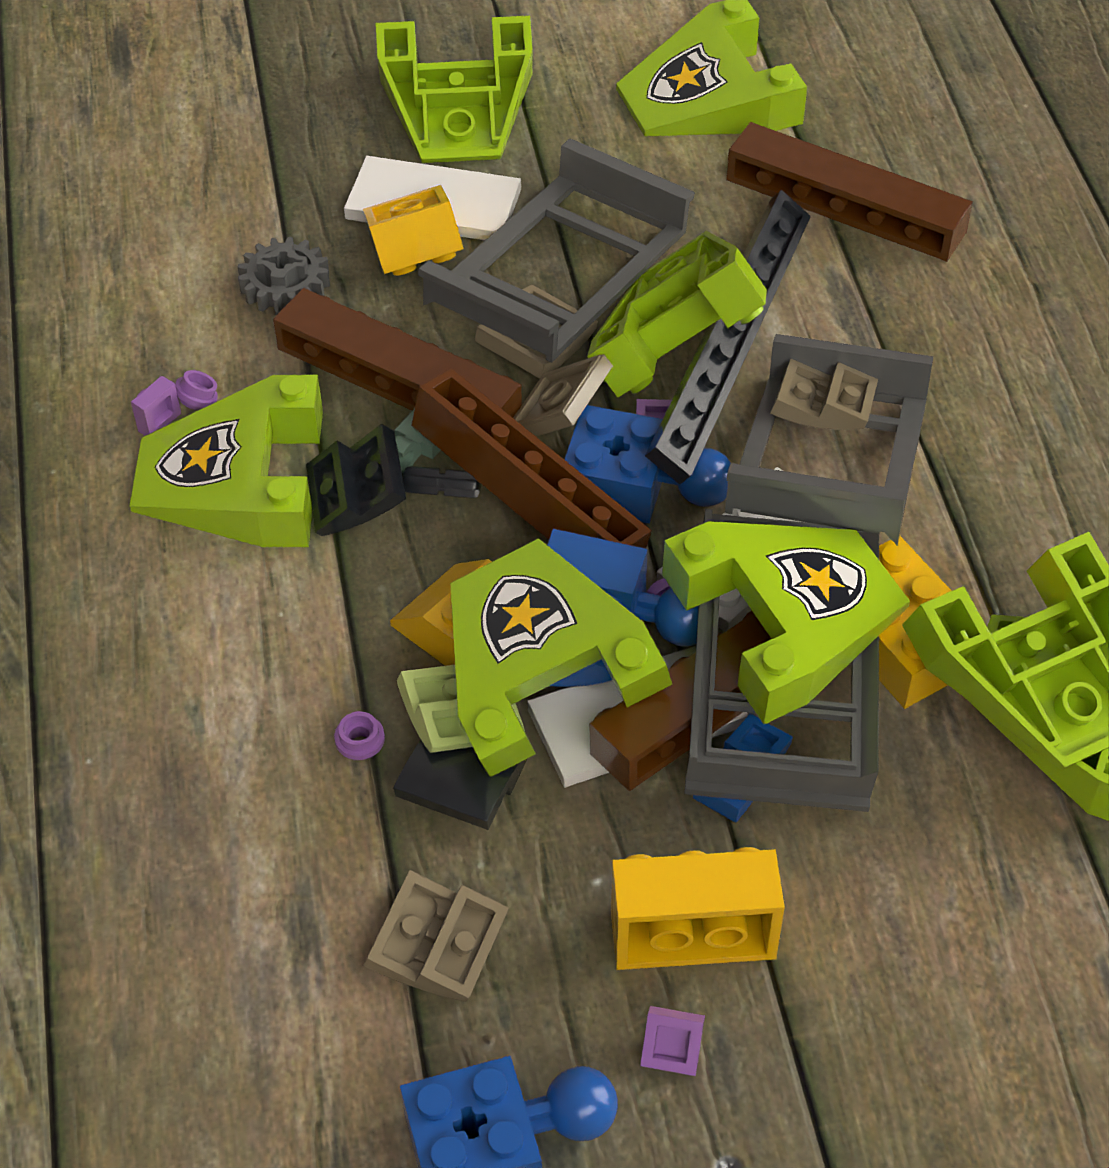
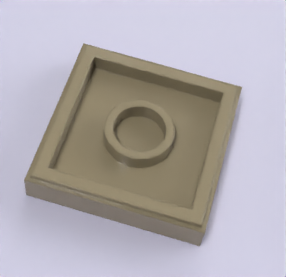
M603 354L544 373L513 418L536 437L573 426L613 365Z

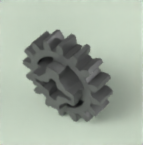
M288 237L285 243H279L276 238H272L270 241L271 246L265 247L259 243L256 244V254L245 253L243 255L245 263L238 264L240 292L245 294L248 304L258 302V308L261 312L270 306L274 307L275 315H277L303 288L325 296L324 288L330 287L327 257H322L320 247L310 249L308 240H304L299 245H296L293 242V237Z

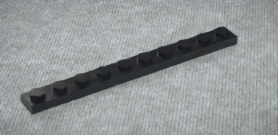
M782 190L770 199L743 254L748 264L767 289L766 304L762 306L764 308L763 311L746 324H741L738 321L727 328L722 319L707 328L645 454V457L679 485L691 477L811 218L803 208Z

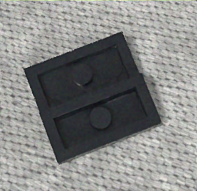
M380 424L352 447H348L338 440L306 464L315 533L320 536L338 533L366 523L406 500L395 432L384 424Z
M420 740L401 771L393 789L395 796L489 830L505 794L511 795L527 759L490 777L473 747L430 753L422 740Z

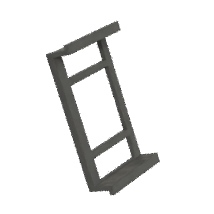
M570 138L561 145L559 176L456 267L449 270L428 260L418 269V276L423 278V306L436 302L545 354L546 360L552 363L686 233L689 204L694 199L695 192ZM573 191H576L662 229V231L647 245H644L558 205ZM545 216L634 256L575 314L484 272Z
M776 334L773 340L769 379L740 464L731 463L728 470L725 513L732 514L734 509H741L740 512L876 534L884 532L898 546L926 407L934 356ZM790 359H794L830 376L837 363L840 362L878 379L873 401L902 405L900 418L870 414L865 428L896 432L884 487L760 468L776 418L775 415L770 413Z
M705 509L703 523L712 521L845 529L807 522L712 514L713 509ZM858 531L879 559V534ZM720 596L699 605L690 750L684 794L869 812L870 797L879 772V636L851 662V704L812 700L807 705L784 715L851 722L850 761L711 748L713 709L756 712L743 693L714 691Z

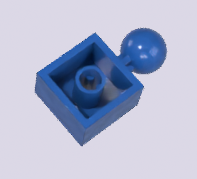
M590 405L585 407L578 418L564 459L638 520L649 524L662 482L677 485L682 496L694 505L701 507L714 506L726 499L727 474L731 464L730 460L723 453L715 449L704 448L691 477L679 485L645 457L663 419Z
M553 529L547 546L640 620L655 623L660 635L668 642L683 647L696 645L699 606L686 611L671 588L666 590L661 596L646 593L648 549Z
M511 1055L400 1085L404 1115L418 1168H542V1159L534 1135L555 1129L560 1135L570 1140H593L610 1128L615 1120L618 1109L617 1094L611 1081L600 1071L586 1066L566 1069L554 1078L545 1096L524 1101ZM478 1134L479 1136L474 1139H468L467 1135Z

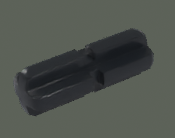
M408 466L405 468L403 475L404 489L407 493L438 495L439 491H444V496L477 498L481 489V483L465 470L446 469L445 473H440V468Z

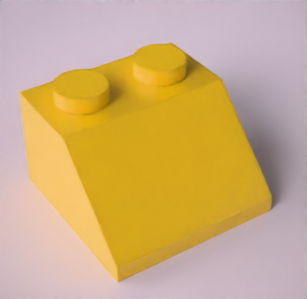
M441 185L363 209L384 274L390 272L395 276L407 274L414 271L418 263L431 259L434 263L445 262L456 256L455 252L464 249L450 201Z
M485 559L455 564L390 620L391 626L444 666L455 665L450 583L492 561Z

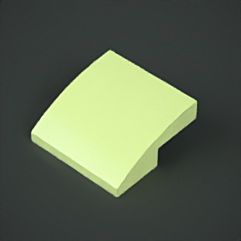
M455 665L401 671L397 684L403 702L420 739L429 752L473 747L458 717ZM514 703L512 707L524 729L517 705Z

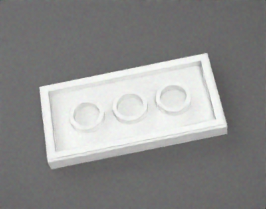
M366 156L344 207L345 219L367 222L363 211L364 208L441 185L450 201L460 237L486 240L512 217L521 191V178Z
M696 646L662 656L668 670L681 657H689L696 652ZM613 680L588 686L568 687L528 700V712L564 788L609 773L590 755L589 723L602 710L609 707L613 708L623 701ZM747 712L741 713L712 734V738L736 730L748 716Z

